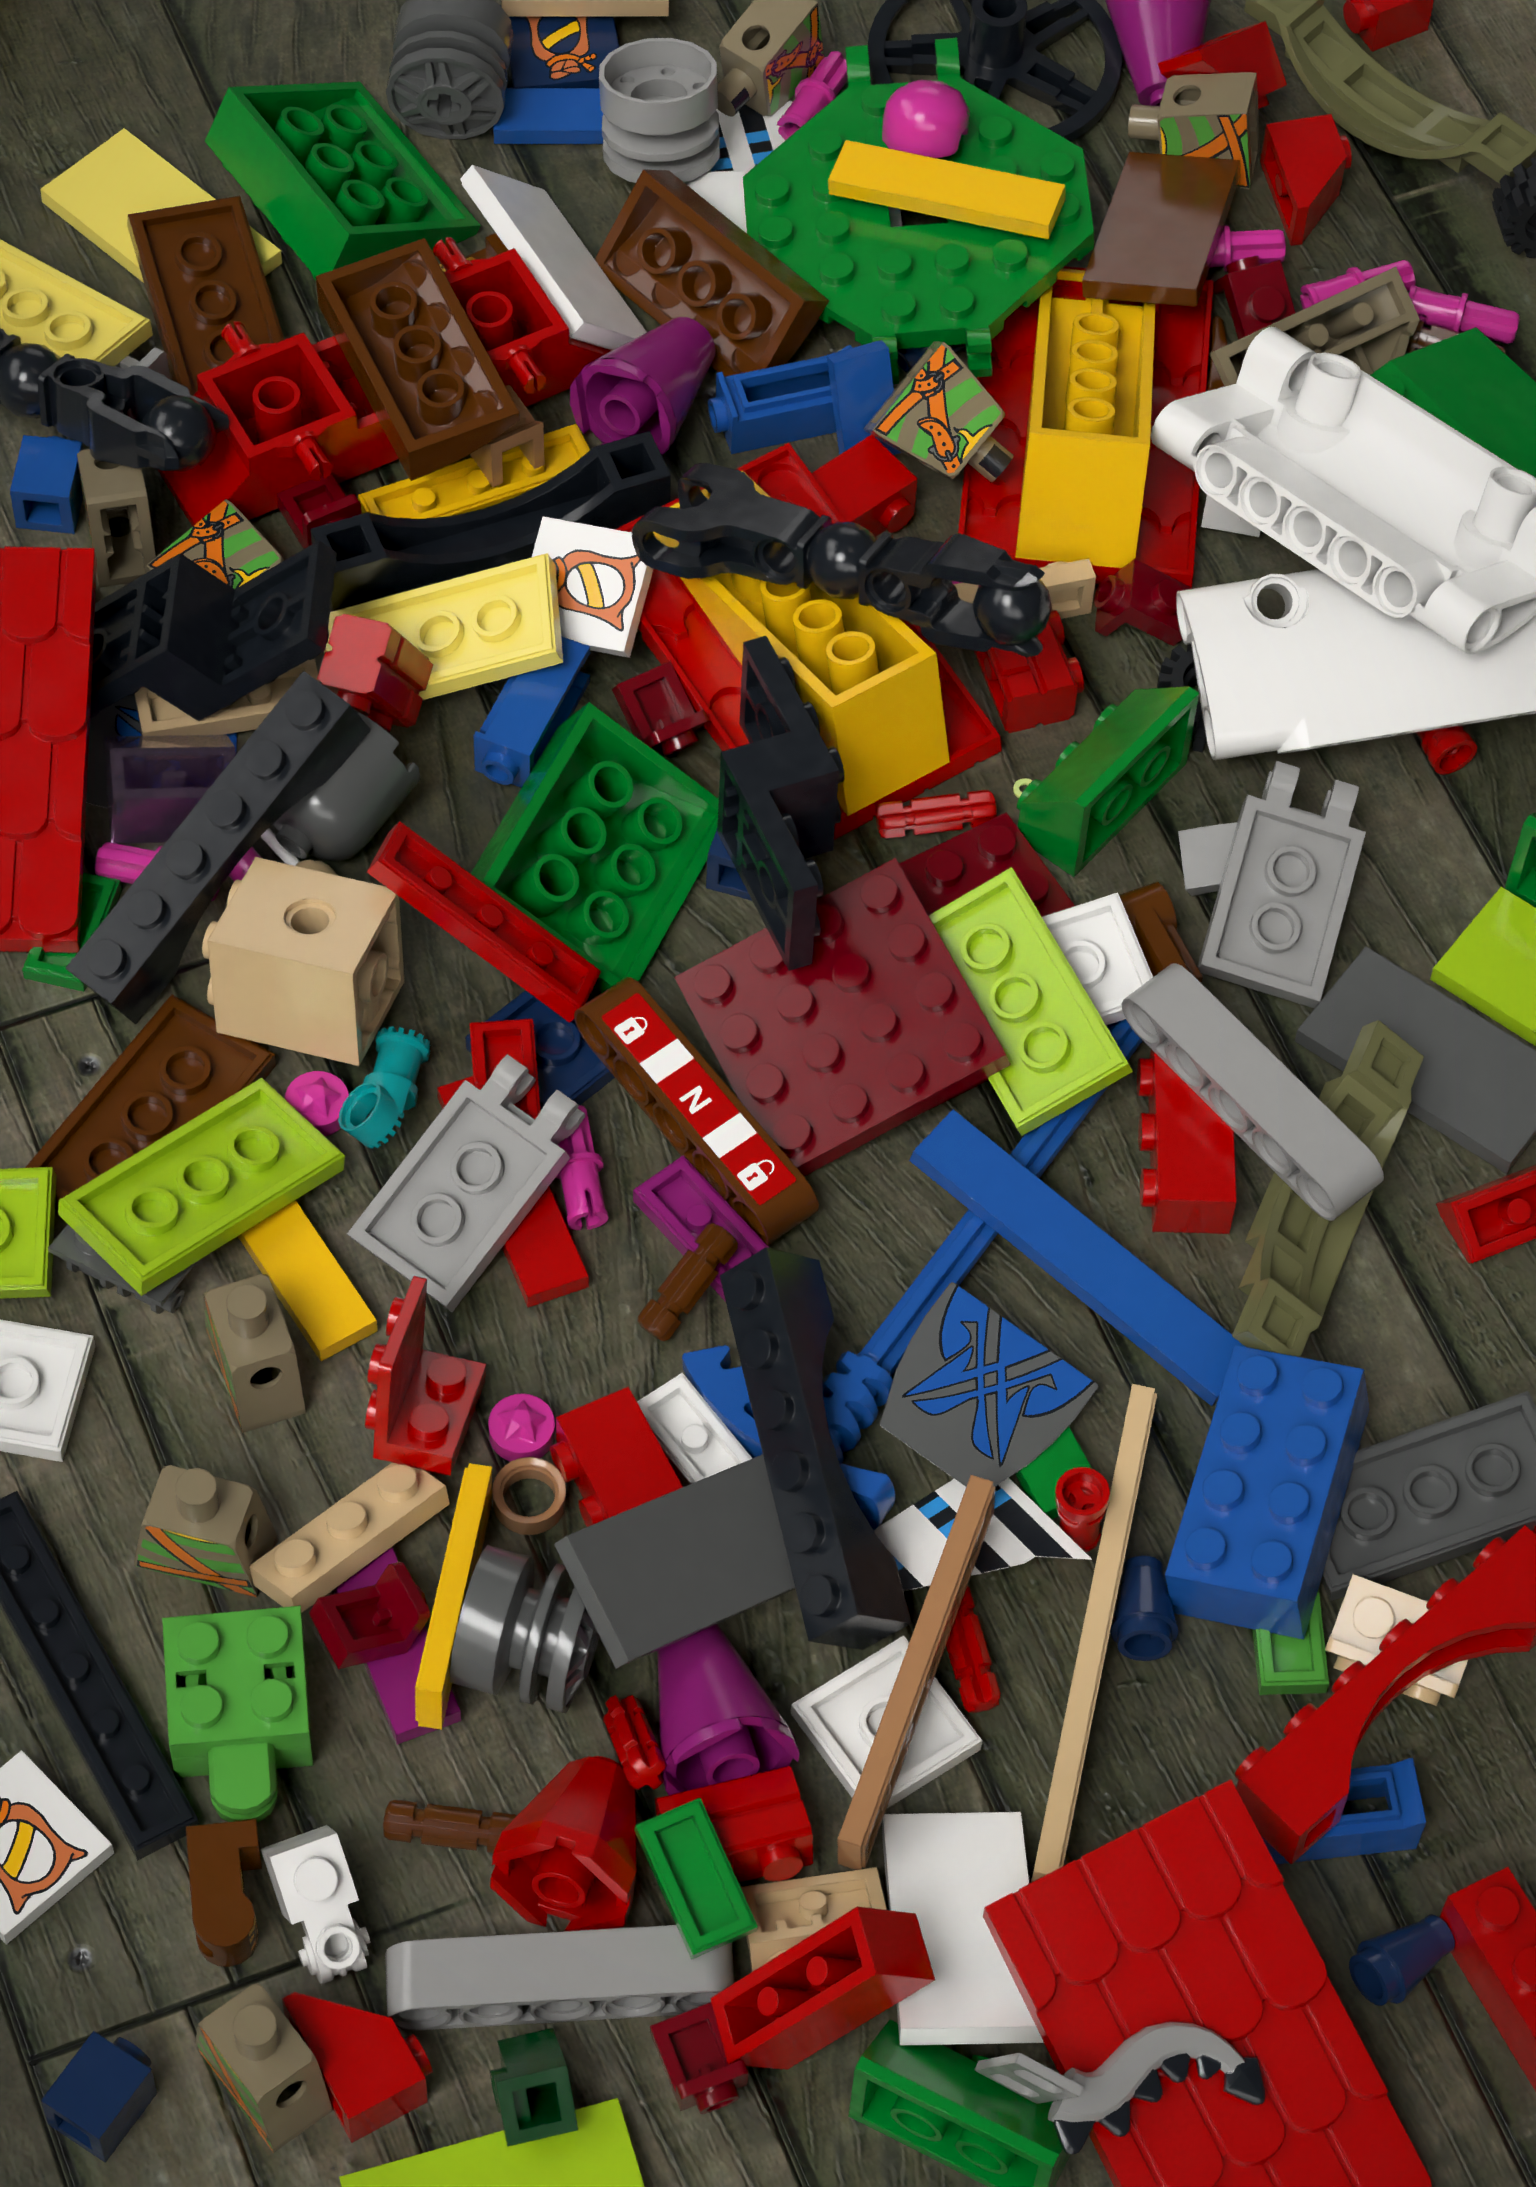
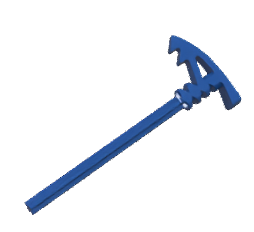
M1124 1019L1107 1025V1028L1128 1061L1143 1040L1134 1032L1127 1020ZM1108 1087L1025 1134L1010 1155L1040 1179ZM969 1209L862 1351L858 1354L850 1351L844 1352L837 1360V1373L832 1372L822 1380L823 1400L829 1433L840 1467L857 1504L873 1531L878 1528L895 1503L894 1485L887 1474L843 1464L842 1452H848L855 1448L861 1438L860 1429H865L872 1425L878 1416L877 1406L886 1404L893 1382L892 1375L896 1371L911 1338L925 1315L951 1282L958 1286L962 1283L998 1235L994 1229ZM723 1345L684 1353L682 1355L683 1370L690 1383L752 1458L762 1455L763 1452L742 1366L729 1369L731 1366L729 1346Z

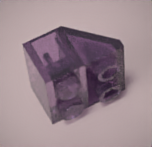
M227 735L105 736L103 748L110 843L167 842L235 757V746Z

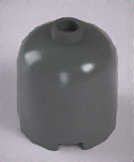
M356 711L357 714L371 729L370 732L326 783L307 794L273 824L278 830L275 837L279 844L298 858L305 859L307 855L329 861H343L352 858L367 845L420 781L419 768L416 763H408L405 767L393 754L399 742L376 722Z

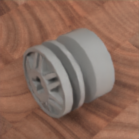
M647 38L626 43L605 57L599 65L600 106L604 114L602 116L603 159L611 172L629 182L636 183L643 169L669 170L683 182L695 180L710 171L720 158L719 114L716 111L718 108L717 62L711 54L692 42L673 38Z

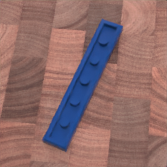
M952 1109L915 1148L909 1161L1210 1406H1213L1219 1398L1234 1345L1245 1346Z

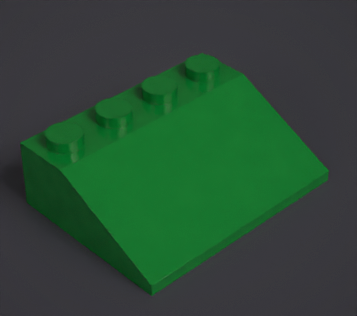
M360 81L228 87L205 139L206 144L222 162L223 167L232 174L249 195L253 204L262 211L279 232L283 241L292 248L310 270L315 280L316 276L423 238L426 239L433 252V247L439 240L442 239L445 244V238L451 237L457 244L476 235L481 226Z
M1477 327L1392 359L1370 375L1516 469L1525 471L1536 478V382Z
M588 702L557 727L470 874L598 968L601 973L593 989L603 993L626 977H631L636 981L640 980L707 861L708 852L718 825L719 798Z

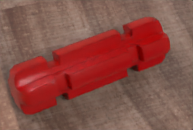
M990 790L967 792V798L960 799L959 793L910 799V805L903 806L902 800L883 802L878 804L876 808V825L880 837L885 839L906 836L905 830L912 829L913 835L960 830L963 829L962 823L969 822L971 828H974L997 817V807L994 795Z
M967 1585L946 1647L955 1678L961 1684V1687L958 1689L963 1706L970 1713H978L997 1707L1001 1692L996 1675L991 1672L989 1667L992 1665L979 1618L972 1609L975 1607L970 1587Z
M614 1695L605 1703L608 1712L604 1715L603 1720L610 1733V1738L623 1766L626 1778L635 1789L649 1785L654 1790L664 1782L661 1772L667 1765L659 1750L660 1748L645 1716L643 1707L639 1699L633 1695L623 1700Z

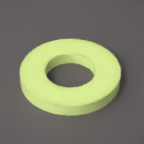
M1027 778L1017 780L1013 786L1015 796L1020 798L1022 792L1019 788L1022 785L1028 786L1033 780Z

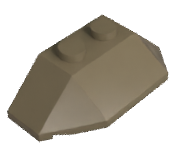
M1394 267L1210 353V356L1224 386L1236 384L1245 354L1251 342L1262 330L1268 327H1277L1315 353L1325 352L1343 356L1356 363L1362 371L1371 375L1388 361L1405 355L1409 339L1414 335L1420 318L1397 267Z

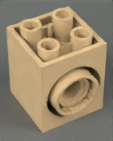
M255 857L242 880L237 879L232 884L225 911L218 922L212 921L209 924L203 939L202 953L205 959H209L211 973L207 1000L209 1004L214 1005L216 1032L360 1066L405 982L399 896L386 886Z

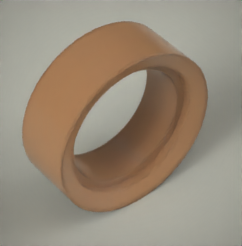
M535 1457L519 1458L506 1464L494 1479L492 1488L494 1512L501 1524L507 1529L518 1534L535 1535L551 1529L562 1518L566 1507V1485L560 1471L550 1462ZM537 1479L546 1483L552 1489L555 1499L550 1508L544 1513L527 1517L518 1515L508 1508L504 1501L505 1493L512 1484L519 1480Z

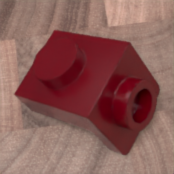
M1259 256L1244 258L1227 264L1228 274L1213 282L1215 295L1225 292L1238 340L1295 314L1281 260L1261 264Z
M332 473L325 479L321 475L320 481L311 479L277 493L278 508L303 549L312 545L311 528L362 514L361 503L355 494L345 496Z
M1133 559L1117 573L1107 576L1100 583L1094 597V605L1097 608L1095 632L1106 637L1126 622L1174 646L1182 640L1177 616L1176 594L1177 591L1192 588Z
M671 661L621 682L612 689L633 735L653 750L661 747L665 757L698 742L694 732L709 721L704 710L694 712Z
M403 1562L388 1564L377 1583L373 1586L318 1598L309 1615L337 1668L342 1669L407 1653L430 1618V1610L423 1591L414 1583Z
M711 2002L650 2026V2034L680 2111L697 2105L699 2113L706 2114L726 2107L740 2098L737 2089L747 2085L749 2073L744 2060L728 2065Z

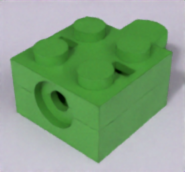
M301 1606L162 1618L168 1737L175 1778L209 1775L212 1805L221 1819L228 1822L256 1819L257 1822H260L272 1813L277 1801L276 1769L313 1766L306 1650ZM292 1673V1678H287V1674Z

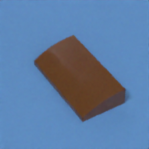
M643 169L595 258V261L611 283L659 324L662 325L676 317H688L703 325L710 333L715 344V357L711 367L717 372H722L724 377L787 364L808 336L829 302L820 292L669 170Z
M425 238L316 276L318 306L410 481L435 472L473 453L520 420V412Z

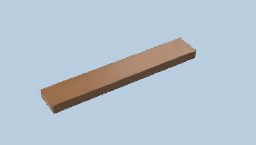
M971 1475L838 1836L839 1865L854 1870H860L862 1867L866 1868L994 1514L995 1487L993 1486V1481Z

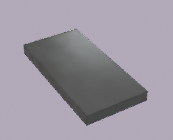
M1365 946L1298 1028L1295 1042L1339 1070L1344 1071L1362 1026L1377 1020L1381 1021L1424 1056L1411 1087L1412 1101L1407 1112L1505 1174H1508L1536 1137V1051Z
M1529 1391L1358 1450L1355 1455L1354 1466L1321 1581L1330 1601L1345 1597L1353 1574L1382 1584L1484 1548L1499 1536L1507 1540L1525 1525L1532 1531L1534 1526H1536V1406Z
M763 1454L569 1534L554 1544L616 1669L796 1589Z

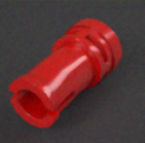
M1462 725L1417 732L1422 740V750L1427 754L1429 763L1438 774L1446 775L1460 770L1473 759L1477 752L1476 743L1470 734L1463 730Z
M1077 1467L1068 1470L1059 1478L1056 1485L1055 1501L1058 1515L1061 1518L1059 1527L1084 1552H1088L1095 1548L1100 1541V1522L1104 1518L1109 1504L1110 1488L1105 1477L1098 1471L1087 1467Z

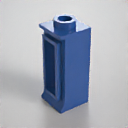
M851 345L846 346L845 348H843V349L840 350V351L850 349V348H852V346H851ZM827 356L724 377L722 372L716 374V397L708 399L709 417L714 432L724 433L731 454L836 433Z
M561 636L563 663L508 678L484 721L480 732L476 731L473 735L475 771L484 774L487 778L498 784H512L522 788L557 727L572 716L590 683V675L580 672L581 667H583L590 654V646Z
M1413 1758L1389 1765L1352 1768L1349 1793L1346 1801L1385 1797L1388 1810L1342 1815L1340 1822L1295 1862L1416 1849L1426 1825V1818ZM1262 1837L1276 1864L1289 1863Z

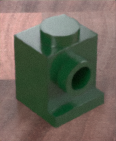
M550 2028L498 2040L501 2068L493 2069L489 2072L498 2113H501L507 2146L577 2131L578 2125L567 2064L554 2029Z

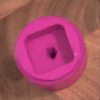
M312 1071L298 1076L290 1083L285 1093V1100L324 1136H328L341 1129L338 1122L339 1112L349 1094L346 1085L337 1076L324 1071Z
M530 1394L510 1395L499 1401L490 1413L488 1421L489 1440L494 1451L503 1459L511 1462L524 1457L541 1458L550 1450V1446L553 1445L555 1439V1419L551 1408L542 1399Z

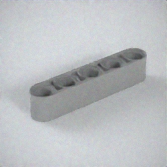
M1177 963L1170 964L1123 999L1121 1003L1122 1011L1134 1032L1320 1217L1328 1221H1334L1382 1183L1384 1173L1371 1150L1183 966Z
M676 1925L413 1940L392 1945L385 1952L387 2017L393 2019L398 2029L435 2030L679 2015L711 2002V1997L735 1983L732 1942L691 1960Z

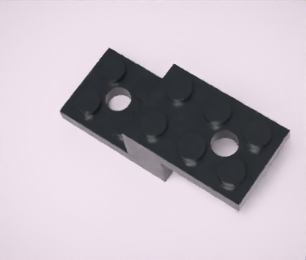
M317 541L236 589H233L179 553L95 603L90 719L120 699L135 694L144 686L187 715L200 721L214 712L232 705L239 698L264 684L273 682L280 675L305 661L316 658L321 652L326 650L329 638L328 624L331 599L335 587L334 573L337 552L321 541Z
M767 636L743 642L739 724L749 744L721 752L717 833L786 967L790 971L812 964L814 937L820 935L821 928L816 905L817 897L823 895V882L814 860L805 859L833 851L835 824L841 821V809L837 792L838 784L844 781V768L834 746L826 747L820 736L819 721L813 705L809 701L802 702L796 691L795 677L789 661L786 657L778 658Z

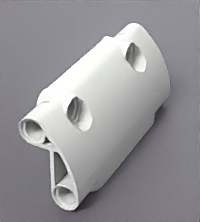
M1268 327L1262 330L1249 345L1236 384L1177 399L1169 403L1156 418L1151 432L1152 443L1194 471L1200 488L1208 496L1383 613L1394 618L1410 615L1467 654H1476L1492 647L1510 636L1536 615V478L1525 471L1516 469L1365 373L1353 361L1337 354L1315 353L1277 327Z
M1319 569L1289 574H1269L1257 579L1177 591L1176 607L1180 633L1184 644H1191L1205 734L1213 760L1277 751L1278 754L1536 714V615L1510 636L1492 647L1476 654H1467L1410 615L1394 618L1383 613ZM1273 589L1283 597L1285 611L1280 619H1269L1259 611L1257 596L1260 590Z

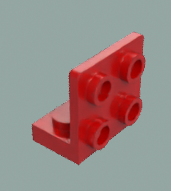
M413 1276L405 1299L395 1297L391 1304L386 1325V1336H390L387 1345L377 1343L370 1359L367 1381L368 1383L376 1384L377 1390H373L368 1403L365 1428L374 1430L373 1458L451 1476L485 1384L487 1364L423 1350L427 1279Z

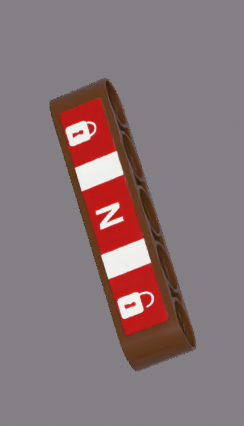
M626 977L575 1011L574 1018L577 1028L592 1051L676 1151L696 1168L767 1246L819 1210L817 1197L805 1177L638 981L631 977Z

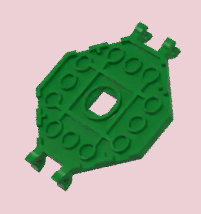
M957 38L935 39L937 80L934 81H942L960 91L970 110L968 134L961 135L956 153L937 159L1065 184V201L1049 240L947 219V223L891 227L888 206L830 195L828 178L846 140L888 148L882 141L885 106L889 97L898 88L905 86L909 82L871 85L868 45L845 47L848 88L743 176L747 234L829 300L819 319L828 324L833 320L855 332V341L862 345L882 340L887 345L890 354L893 384H899L897 349L930 347L934 341L945 342L947 345L966 344L968 369L976 378L992 376L991 340L1004 329V320L1019 306L1029 307L1057 282V272L1073 258L1080 261L1094 248V227L1084 151L1076 144L960 77Z

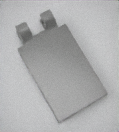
M1276 761L1273 772L1270 771L1268 774L1262 799L1247 795L1242 804L1197 968L1200 973L1315 1009L1322 998L1366 834L1365 831L1349 827L1359 787L1335 780L1332 791L1328 790L1326 793L1321 816L1290 806L1300 768Z
M508 1054L499 1062L481 1090L466 1080L462 1083L347 1233L353 1241L409 1282L412 1281L413 1276L426 1278V1294L450 1312L455 1310L570 1159L569 1155L558 1146V1143L569 1137L579 1127L585 1117V1113L578 1109L579 1105L559 1090H556L549 1097L536 1119H533L513 1105L525 1097L536 1079L528 1074V1068Z

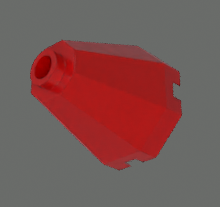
M588 1756L569 1762L501 1832L492 1856V1865H495L491 1874L490 1888L527 1922L546 1927L547 1914L570 1920L564 1931L615 1929L625 1926L633 1904L636 1879V1833L634 1831L636 1808L635 1788L629 1784L622 1766L616 1761L603 1756Z

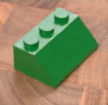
M1190 686L1135 689L1119 706L1110 704L1096 720L1093 731L1081 743L1077 741L1070 743L1059 756L1055 769L1043 781L1039 779L1033 780L1022 792L1017 802V809L1020 811L1018 829L1032 848L1074 878L1186 765L1199 692Z
M890 2019L861 2055L855 2067L848 2117L987 2187H1055L1070 2157V2154H1066L1062 2149L1053 2122L1048 2120V2113L1052 2102L1036 2104L974 2071L979 2060L989 2058L974 2055L969 2059L945 2047V2045H900L898 2023Z

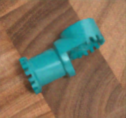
M391 1026L388 1030L384 1027L381 1029V1032L378 1031L375 1040V1048L378 1055L373 1072L365 1076L363 1084L356 1087L349 1094L339 1112L338 1122L340 1128L370 1149L374 1148V1146L376 1148L380 1147L381 1143L379 1141L386 1144L389 1141L386 1136L388 1134L394 1136L396 1133L392 1128L395 1125L400 1128L401 1122L397 1119L398 1117L404 1118L403 1110H409L416 1105L418 1088L415 1084L421 1064L429 1059L430 1041L423 1039L424 1035L420 1033L414 1036L415 1030L410 1029L408 1034H404V1028L399 1027L397 1032L395 1027Z

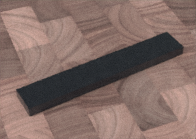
M18 1491L0 1498V1608L138 1861L185 1837L186 1827L199 1825L198 1818Z

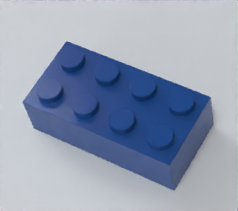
M1234 1345L1165 1572L1167 1588L1175 1614L1254 1630L1261 1628L1273 1634L1304 1640L1354 1466L1355 1455L1358 1451L1370 1410L1364 1369Z

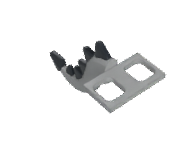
M1165 2022L1147 2026L1126 2039L1093 2072H1082L1071 2068L1064 2075H1061L1022 2053L979 2060L974 2070L1036 2104L1052 2102L1048 2113V2120L1053 2122L1062 2149L1066 2154L1070 2155L1081 2151L1095 2122H1099L1117 2137L1125 2136L1130 2129V2100L1136 2098L1150 2103L1158 2102L1163 2095V2090L1157 2069L1160 2068L1171 2081L1175 2083L1183 2082L1187 2077L1190 2058L1196 2059L1197 2072L1201 2079L1211 2078L1220 2069L1224 2072V2092L1251 2105H1260L1265 2101V2087L1258 2059L1242 2058L1239 2052L1221 2036L1210 2029L1193 2023Z

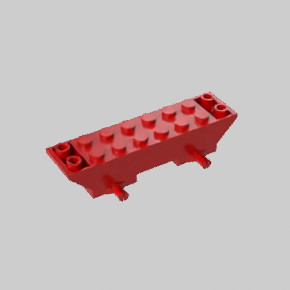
M451 237L445 238V244L441 239L433 247V254L446 270L444 274L504 385H510L525 407L570 389L574 379L585 365L612 351L569 337L568 326L515 248L491 258L469 261L466 260L456 245V241ZM234 321V329L229 323L221 332L223 340L226 341L234 355L224 364L197 374L198 391L193 395L223 410L228 415L229 428L216 434L214 449L202 465L186 472L158 471L193 527L225 499L233 503L250 520L277 509V493L311 479L320 481L321 475L325 479L331 473L337 483H341L399 458L335 336L311 344L303 332L277 343L257 345L248 334L244 324L241 321Z

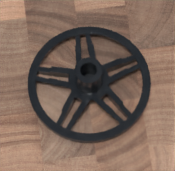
M886 0L875 16L870 29L868 54L872 85L893 83L889 72L911 75H936L935 39L957 38L960 75H963L962 79L979 89L989 91L988 94L996 99H999L1004 85L1008 84L1038 101L1072 115L1063 122L1048 128L1070 142L1090 130L1103 117L1113 102L1119 86L1122 50L1110 17L1096 0H1058L1052 4L1046 1L1028 11L1026 0H968L971 5V17L963 0H949L960 25V32L911 35V40L885 41L894 18L910 1ZM1079 8L1081 9V10L1077 11L1076 13H1074L1073 15H1071L1070 17L1065 18V17H1067L1068 15H1070L1071 13H1073L1074 11H1076L1077 9H1079ZM1088 19L1091 20L1100 36L1105 54L1104 73L1096 91L1074 79L1076 73L1039 53L1072 32Z

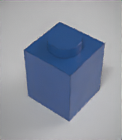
M23 435L10 488L16 528L75 534L83 500L77 454L83 450L82 442L67 440L58 436L38 437Z

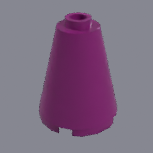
M1105 0L1140 104L1160 106L1167 78L1161 74L1158 63L1204 43L1211 0Z
M676 317L585 365L570 386V406L578 427L584 434L590 429L603 442L601 445L650 431L661 455L665 454L673 445L715 357V344L710 333L703 325L691 318Z
M719 1625L711 1626L657 1650L661 1753L667 1765L662 1771V1777L668 1795L790 1765L793 1758L798 1762L800 1752L793 1732Z

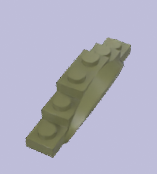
M1246 0L1244 11L1259 22L1266 21L1268 28L1282 36L1286 47L1284 56L1291 60L1298 76L1320 107L1327 114H1332L1337 124L1368 145L1387 153L1410 159H1438L1457 173L1470 163L1499 184L1500 179L1505 174L1514 178L1513 168L1520 163L1525 169L1532 166L1531 158L1536 157V136L1501 112L1492 120L1474 117L1446 107L1406 85L1376 62L1345 32L1323 5L1324 0Z
M1377 1020L1362 1026L1342 1076L1325 1083L1319 1100L1371 1150L1383 1169L1411 1104V1087L1424 1056L1381 1021ZM1274 1172L1245 1240L1255 1250L1239 1289L1249 1297L1232 1337L1248 1348L1301 1357L1310 1333L1320 1325L1332 1290L1373 1190L1334 1221H1328L1313 1211Z

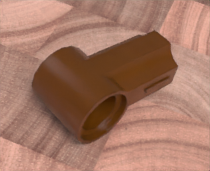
M1154 882L1120 894V899L1152 976L1154 977L1170 964L1177 963L1187 969L1202 984L1203 976L1177 932L1176 913L1165 888L1159 882Z

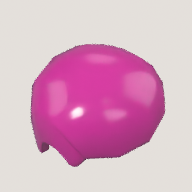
M917 80L909 82L905 86L898 88L887 100L883 114L882 141L889 149L932 158L951 156L958 150L961 135L968 134L970 110L961 92L942 81Z

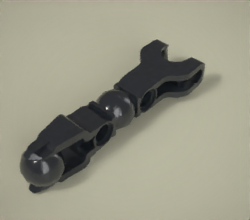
M0 328V404L19 417L35 419L41 417L42 425L47 427L54 426L59 433L89 446L90 454L96 460L133 468L152 467L162 471L186 472L205 462L214 449L216 434L229 428V418L223 410L190 395L187 387L145 366H131L122 369L90 359L75 358L70 354L60 357L45 345L21 344L19 336L14 334L9 336Z
M710 463L695 464L679 479L678 496L680 508L654 507L632 529V542L640 561L653 569L678 577L692 579L711 577L721 573H735L775 584L787 585L796 582L797 587L807 589L813 582L817 588L832 598L855 599L859 597L860 605L869 606L871 604L876 610L920 626L922 635L935 644L986 652L994 647L1012 651L1025 657L1036 656L1043 649L1038 636L1046 628L1052 610L1049 591L1041 580L1045 572L1036 565L1012 560L1005 550L964 534L957 533L951 535L945 542L929 541L910 536L895 539L893 534L884 532L877 539L873 533L858 523L836 522L832 524V519L829 516L822 515L819 517L814 511L805 507L761 495L755 490L753 481L744 472ZM699 486L705 488L711 494L709 499L703 495ZM653 532L678 540L679 545L675 548L665 546L655 538ZM952 581L979 585L973 604L962 600L958 596L957 588L952 584Z

